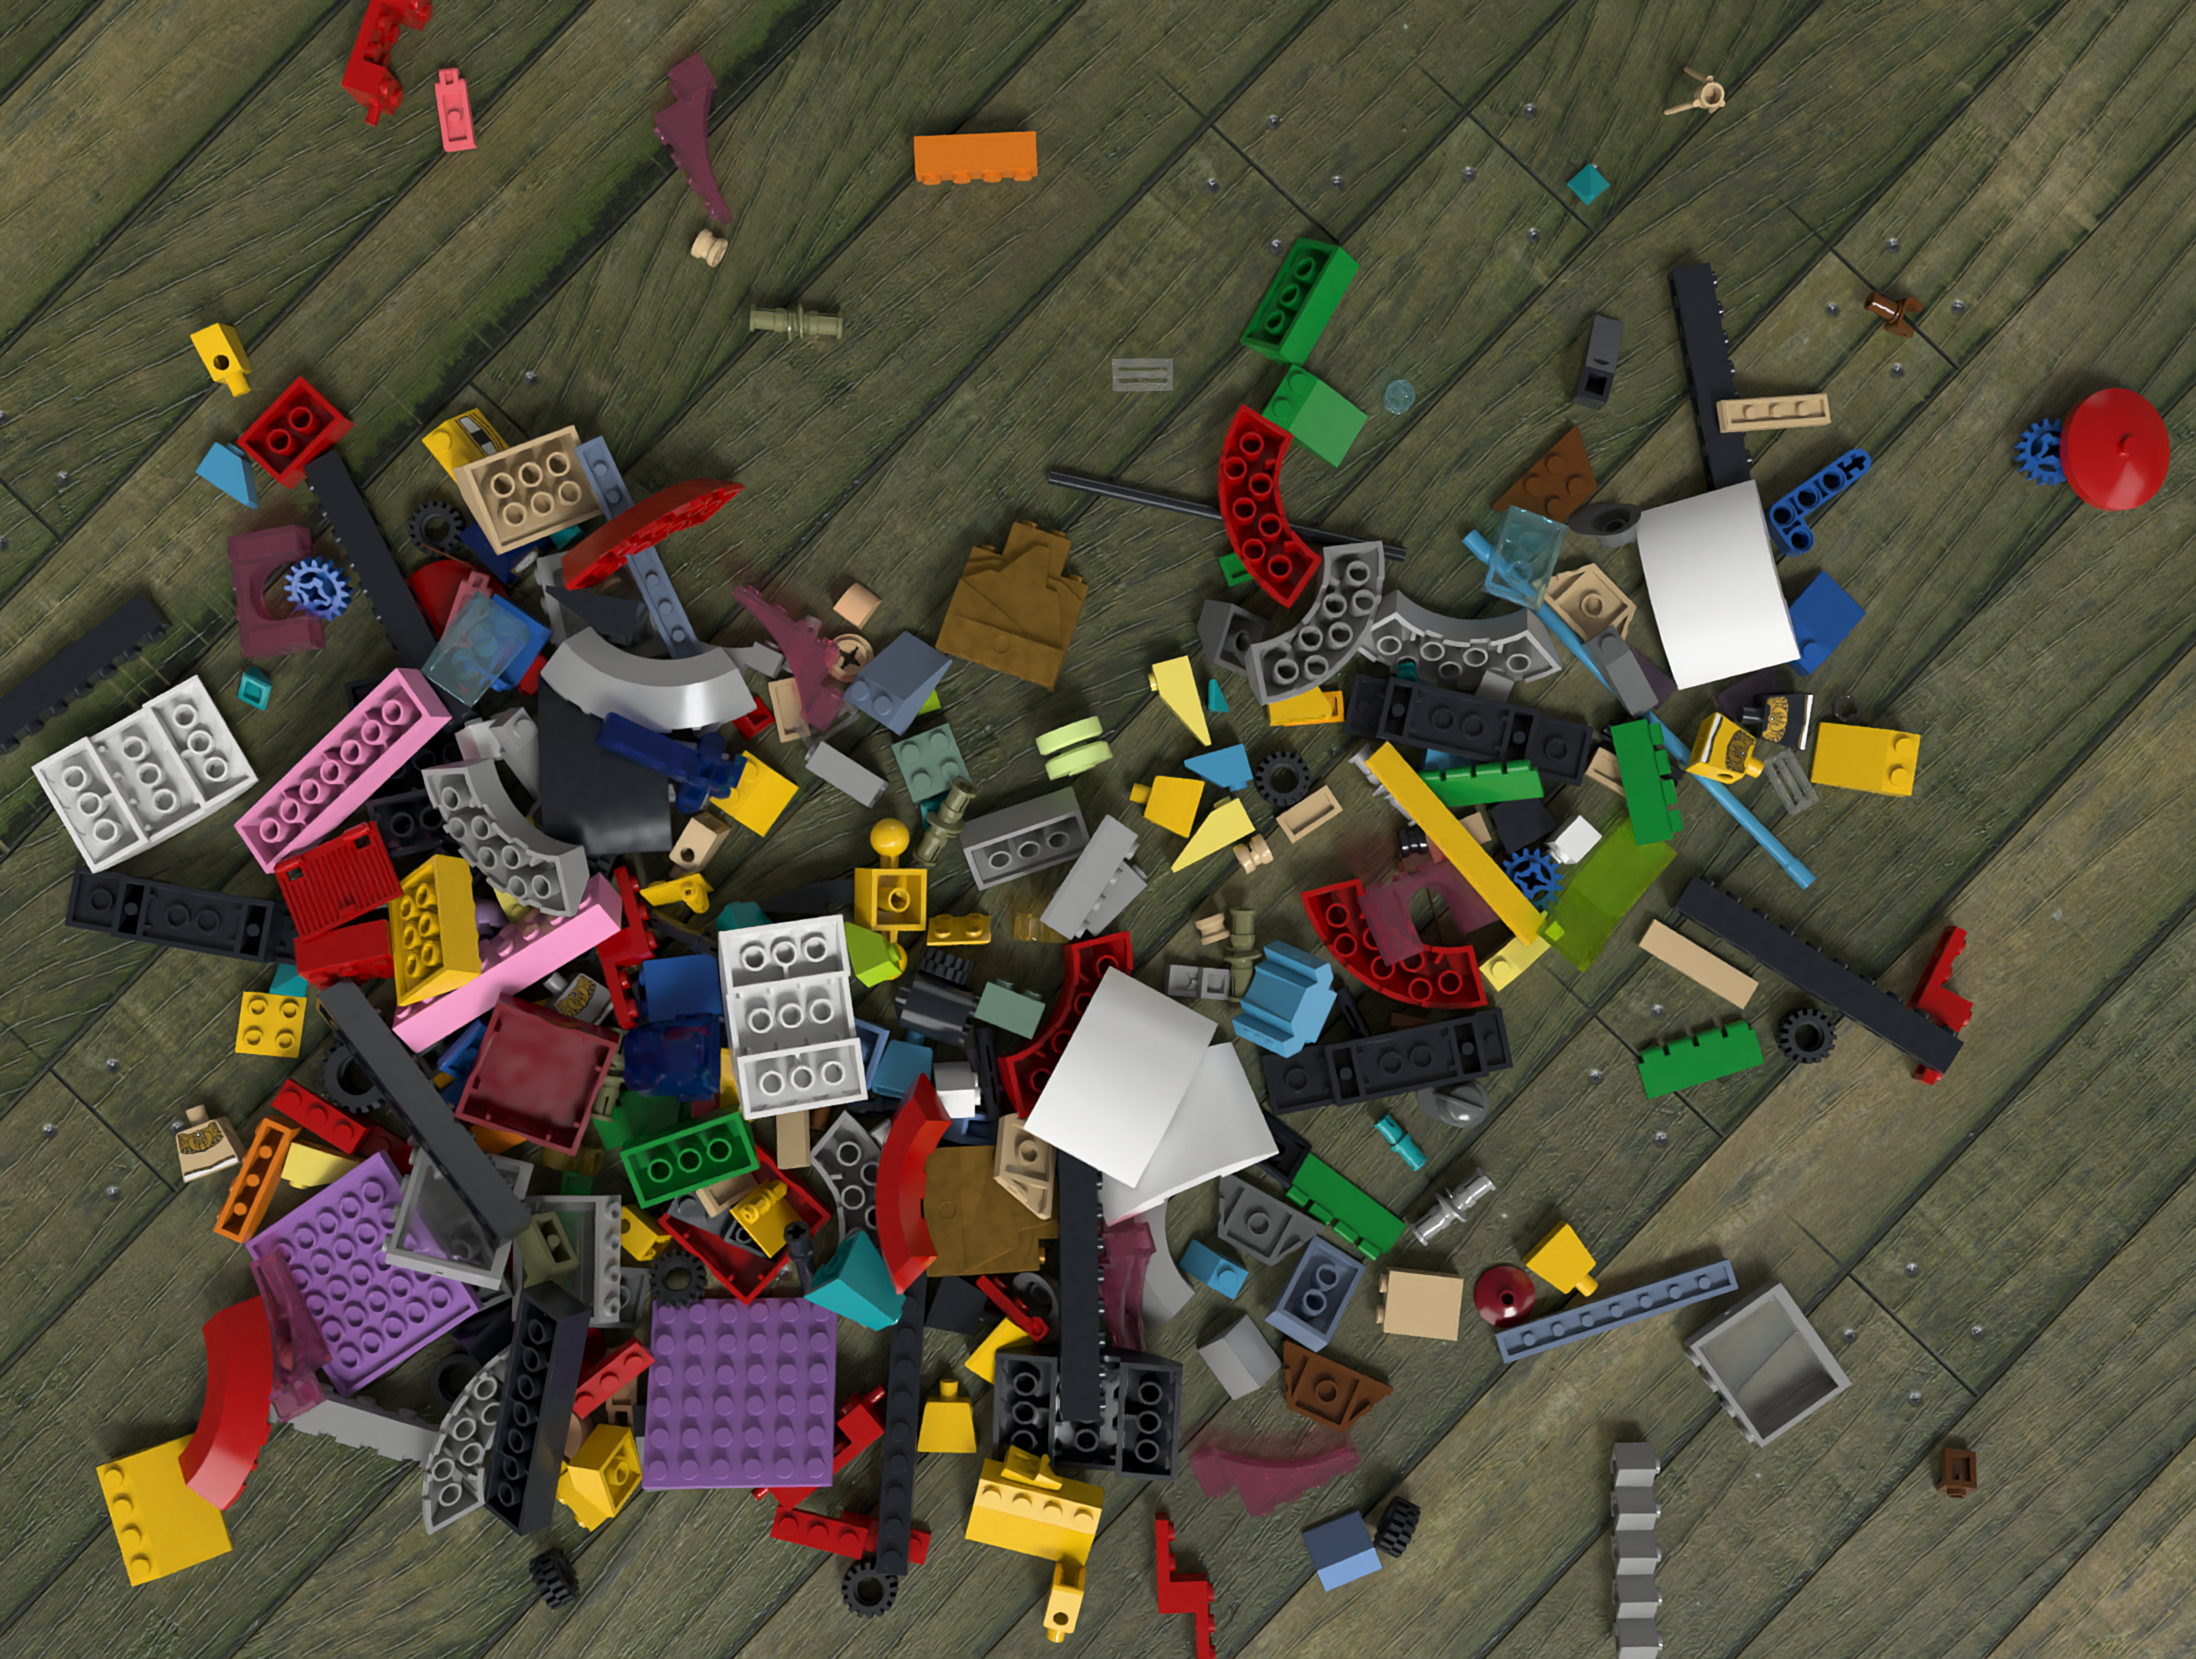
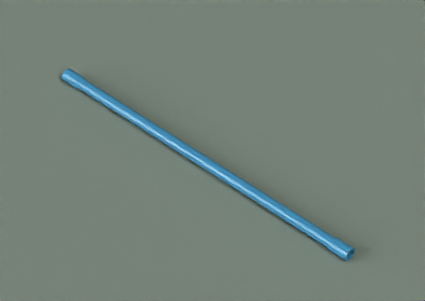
M1476 529L1468 534L1462 542L1479 560L1483 561L1613 693L1580 646L1584 642L1494 551L1491 544ZM1650 709L1640 715L1637 719H1647L1648 725L1661 723L1665 741L1662 744L1686 768L1691 751ZM1691 773L1783 867V870L1801 889H1805L1816 879V876L1797 857H1794L1720 781Z

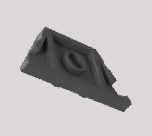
M1229 1174L1225 1177L1220 1175L1217 1236L1272 1267L1284 1259V1256L1294 1252L1303 1246V1243L1325 1230L1326 1226L1236 1175Z

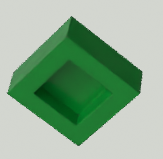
M1235 552L1218 559L1229 588L1253 579Z

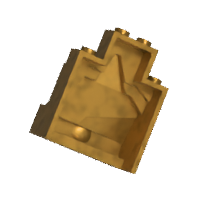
M1022 520L1021 524L1013 523L1002 556L998 555L999 550L984 544H981L980 548L973 546L963 575L958 581L935 647L937 651L944 655L948 653L1047 687L1048 691L1054 692L1089 591V586L1085 585V579L1079 576L1068 574L1067 578L1062 577L1072 547V541L1067 540V534L1052 529L1050 533L1038 530V524Z
M996 1145L935 1148L933 1154L929 1153L924 1167V1171L927 1172L925 1198L923 1199L924 1219H926L929 1235L938 1255L926 1268L927 1277L1039 1271V1264H1045L1044 1245H1038V1240L1057 1239V1175L1054 1177L1051 1217L1044 1220L1040 1219L993 1179Z

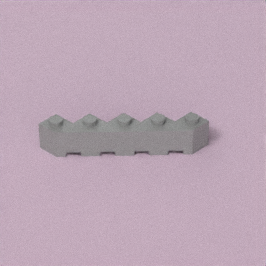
M280 1370L274 1371L272 1380H278L276 1403L270 1404L267 1421L276 1423L278 1420H285L294 1424L293 1429L316 1436L320 1433L336 1436V1442L355 1448L369 1446L378 1449L377 1454L398 1461H402L403 1458L421 1461L419 1467L426 1469L434 1439L443 1421L440 1424H427L417 1417V1412L414 1410L399 1408L398 1412L385 1411L375 1404L376 1400L371 1397L359 1395L357 1399H346L333 1391L334 1387L331 1385L316 1383L315 1387L302 1386L292 1378V1374H286Z
M1652 1442L1614 1443L1610 1459V1472L1614 1474L1615 1479L1614 1491H1611V1516L1614 1518L1615 1534H1611L1612 1560L1615 1564V1578H1612V1603L1615 1605L1616 1622H1613L1617 1659H1656L1658 1650H1662L1663 1641L1661 1631H1656L1654 1616L1657 1606L1662 1604V1593L1660 1587L1655 1586L1653 1574L1656 1563L1661 1561V1547L1659 1543H1655L1653 1527L1656 1518H1660L1661 1507L1659 1499H1654L1652 1485L1655 1474L1660 1472L1659 1456L1653 1453Z

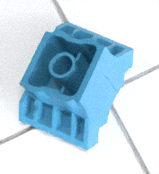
M1277 940L1264 946L1267 960L1255 965L1254 979L1245 997L1240 999L1243 1013L1232 1018V1023L1236 1035L1288 1058L1300 1052L1304 1043H1316L1337 993L1330 986L1333 974L1329 962Z

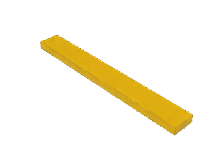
M1388 741L1383 743L1363 762L1525 946L1531 945L1550 926Z

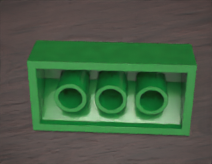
M1298 237L1239 341L1279 365L1291 368L1294 363L1302 368L1360 265L1340 246Z
M740 1102L624 1141L619 1152L641 1209L760 1168L752 1128L749 1120H744Z

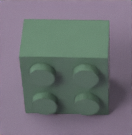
M949 723L891 745L915 804L951 791V783L955 778H961L970 783L973 782Z
M997 977L995 981L989 980L974 1017L1032 1039L1047 1003L1041 1000L1043 994L1028 988L1022 993L1013 989L1015 983Z

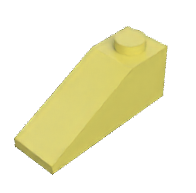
M1188 655L1153 664L1151 667L1152 673H1148L1151 690H1158L1162 701L1203 747L1210 746L1211 740Z
M1230 796L1213 804L1216 810L1209 813L1170 868L1173 873L1255 831L1239 798L1232 801Z
M1543 910L1540 914L1550 926L1531 945L1525 946L1513 934L1477 964L1480 976L1492 991L1499 992L1564 934L1546 910Z
M301 1139L291 1143L281 1178L290 1180L289 1185L293 1187L308 1189V1186L334 1183L367 1159Z

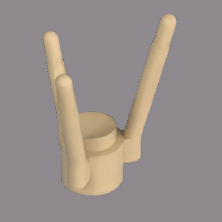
M1686 66L1684 71L1700 80L1702 84L1696 88L1692 101L1665 109L1664 114H1674L1698 106L1704 109L1709 108L1708 112L1713 113L1719 107L1725 106V101L1723 100L1724 90L1720 84L1713 82V76H1706Z

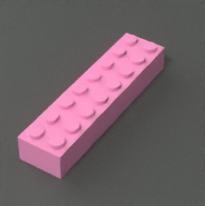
M396 668L234 824V827L266 874L275 873L273 868L277 862L294 854H303L316 848L434 736L452 716L419 669Z
M599 872L593 877H589L575 916L550 915L541 913L539 908L531 910L521 921L516 924L506 925L498 935L490 940L484 939L478 943L479 957L482 961L481 975L463 987L406 1006H398L397 1003L392 1026L393 1031L415 1054L419 1053L495 1007L500 992L513 996L620 931L621 896Z

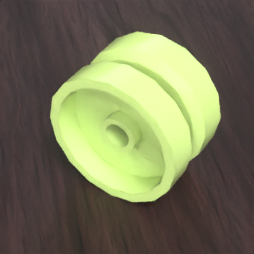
M1098 716L1066 725L1035 739L1041 755L1047 756L1058 752L1061 753V755L1048 760L1045 764L1050 780L1084 772L1095 767L1096 764L1112 758L1107 742L1098 741L1087 744V741L1100 736L1103 732Z

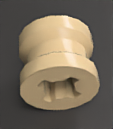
M706 228L696 238L691 254L696 258L702 257L709 266L715 267L723 258L728 241L724 238L714 237L712 231Z
M1223 913L1195 922L1196 928L1201 930L1202 945L1231 936L1230 931L1224 926L1225 917Z

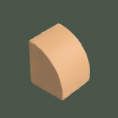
M855 583L845 592L833 609L861 630L882 600L859 583Z
M572 1410L564 1454L570 1459L574 1457L594 1430L589 1415L581 1419Z

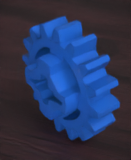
M2043 419L2038 422V425L2036 423L2027 427L2028 432L2024 431L2018 435L2023 442L2014 445V448L2019 450L2020 454L2013 457L2014 461L2022 462L2018 472L2026 470L2028 472L2026 480L2030 481L2036 477L2037 485L2039 486L2046 484L2047 480L2050 486L2058 484L2059 480L2061 482L2066 481L2059 450L2062 431L2060 419H2056L2050 424L2048 419ZM2056 447L2049 456L2041 458L2048 449Z
M318 555L313 560L310 556H307L301 562L298 561L291 567L292 570L285 577L290 582L284 586V589L292 591V594L287 598L288 601H296L297 605L294 610L300 611L304 609L306 611L305 618L307 619L314 614L317 622H321L325 617L332 621L337 615L341 616L347 610L346 607L353 601L349 595L354 592V588L346 585L351 580V577H343L341 572L344 567L334 568V560L331 558L324 563L321 555Z
M1527 848L1521 849L1520 857L1514 852L1510 854L1511 862L1501 861V865L1505 868L1503 872L1537 911L1538 906L1543 910H1548L1547 901L1557 902L1558 900L1553 894L1554 891L1563 890V887L1556 884L1557 880L1563 878V874H1555L1554 870L1558 868L1559 864H1550L1548 862L1551 857L1549 853L1541 858L1539 857L1540 849H1534L1532 854L1529 855ZM1527 861L1523 870L1519 872L1512 871L1519 863ZM1541 866L1546 870L1548 879H1545L1540 872ZM1531 873V879L1536 880L1535 882L1541 883V885L1529 886L1527 889V883L1517 878L1530 876ZM1540 890L1546 891L1541 898L1531 902L1535 893Z

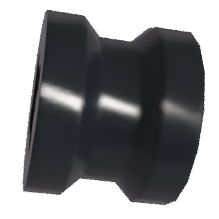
M1419 825L1415 826L1412 830H1406L1405 828L1397 829L1398 846L1402 858H1408L1414 853L1420 856L1427 855L1425 832Z

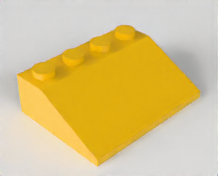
M435 854L400 881L405 895L388 902L398 1006H406L463 987L481 975L482 961L479 957L478 949L479 933L475 922L476 906L472 895V874L469 864L465 859Z
M194 1433L110 1459L96 1467L132 1587L164 1577L234 1549L223 1511L185 1484L178 1456L185 1450Z
M985 1458L965 1538L1084 1568L1101 1515L1105 1488L1061 1477L1063 1484L1059 1490L1033 1487L1000 1476L1004 1462Z

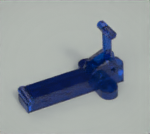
M614 712L605 715L594 741L596 744L682 782L675 798V804L677 809L685 814L698 811L704 802L706 794L719 800L729 798L732 792L730 787L737 788L748 761L746 757L738 754L734 762L722 759L726 744L724 738L719 733L709 732L699 739L696 749L693 750Z

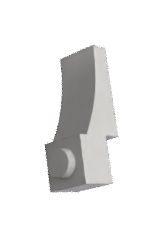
M766 640L763 645L755 642L753 647L748 648L722 647L737 666L742 677H744L748 667H751L776 680L781 666L786 657L780 654L782 648ZM699 641L704 653L719 647Z
M523 707L509 708L489 729L503 747V750L499 752L531 797L537 800L541 795L538 728Z

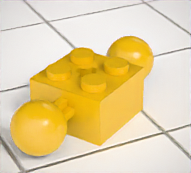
M894 818L880 820L874 825L870 834L873 849L881 855L880 868H855L854 925L871 931H879V934L884 936L890 943H895L901 953L902 959L899 960V965L902 973L886 980H893L901 976L906 970L908 963L906 951L897 943L898 931L926 930L927 869L899 868V855L908 847L910 836L905 824Z

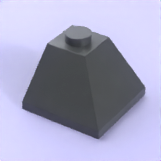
M1206 599L1197 630L1209 662L1248 678L1244 656L1251 644L1265 641L1270 621L1234 604Z
M620 1266L619 1322L589 1324V1327L639 1329L650 1277V1268ZM595 1267L574 1286L572 1293L574 1297L585 1305H591V1309L594 1305Z

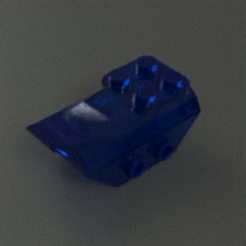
M712 1012L675 1015V1021L646 1023L638 1028L629 1030L623 1040L625 1062L623 1079L627 1087L644 1097L676 1096V1102L714 1100V1094H726V1089L720 1088L719 1024L725 1023V1018L721 1016L713 1017Z

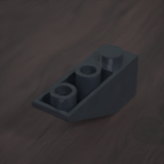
M1594 315L1571 403L1600 410L1607 403L1616 371L1624 328L1623 322Z

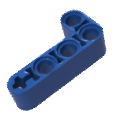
M1853 449L1840 456L1763 512L1769 535L1784 555L1797 557L1813 547L1814 535L1803 520V517L1870 469L1871 458L1865 450ZM1854 460L1857 464L1854 469L1844 473L1842 469ZM1824 475L1832 478L1834 482L1833 489H1829L1824 485ZM1799 493H1804L1808 496V506H1803L1799 503ZM1774 510H1779L1783 513V524H1779L1774 520ZM1792 535H1797L1801 538V549L1795 548L1792 545Z

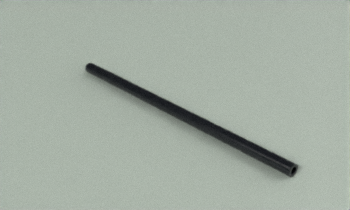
M1051 469L1048 484L1223 522L1220 506ZM1288 521L1289 526L1300 539L1326 546H1338L1374 541ZM1382 542L1385 559L1404 562L1407 551L1406 547Z

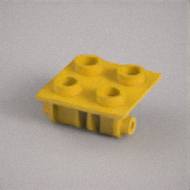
M695 872L683 873L677 877V880L667 883L666 881L652 882L648 885V888L640 890V893L655 908L683 900L697 914H703L708 910L709 900L707 893L714 891L703 876Z
M970 913L963 917L941 914L929 919L927 946L985 945V943L991 942L990 916H983L980 913Z
M243 991L234 1052L298 1058L307 997L268 994L261 991Z
M767 1178L730 1210L732 1215L769 1258L786 1244L783 1238L784 1228L791 1222L804 1221L783 1197L787 1194L788 1184L782 1179L770 1182Z

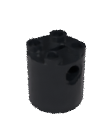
M919 969L901 983L894 1001V1007L900 1027L954 1047H963L973 1022L968 1021V1018H974L982 994L977 993L978 990Z

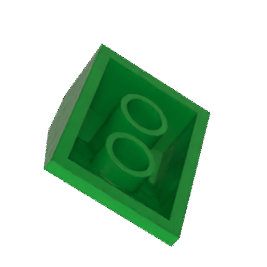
M1294 363L1262 414L1263 417L1294 435L1292 440L1294 444L1336 469L1369 417L1319 378Z

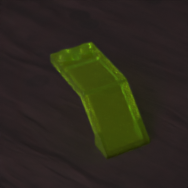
M1628 815L1568 883L1535 933L1584 973L1603 952L1602 947L1620 919L1678 853L1664 841L1636 846L1630 815Z

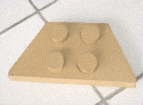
M1595 563L1535 581L1529 586L1583 642H1586L1611 625L1616 628L1625 641L1629 623L1632 621L1637 606Z
M1016 1113L999 1118L993 1179L1040 1219L1050 1218L1056 1166V1147L1023 1129L1029 1116L1021 1119L1018 1118Z

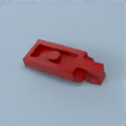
M983 1274L976 1281V1285L1037 1343H1040L1052 1330L1043 1317H1032L1028 1313L1030 1307L1018 1296L1013 1298L1006 1291L1008 1285L997 1275L991 1277Z

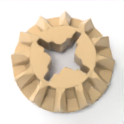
M855 634L838 636L829 644L825 654V662L829 672L836 679L846 683L853 682L857 674L874 659L873 649L864 638ZM858 647L855 658L860 666L858 667L850 663L842 670L845 659L839 651L842 650L850 654Z

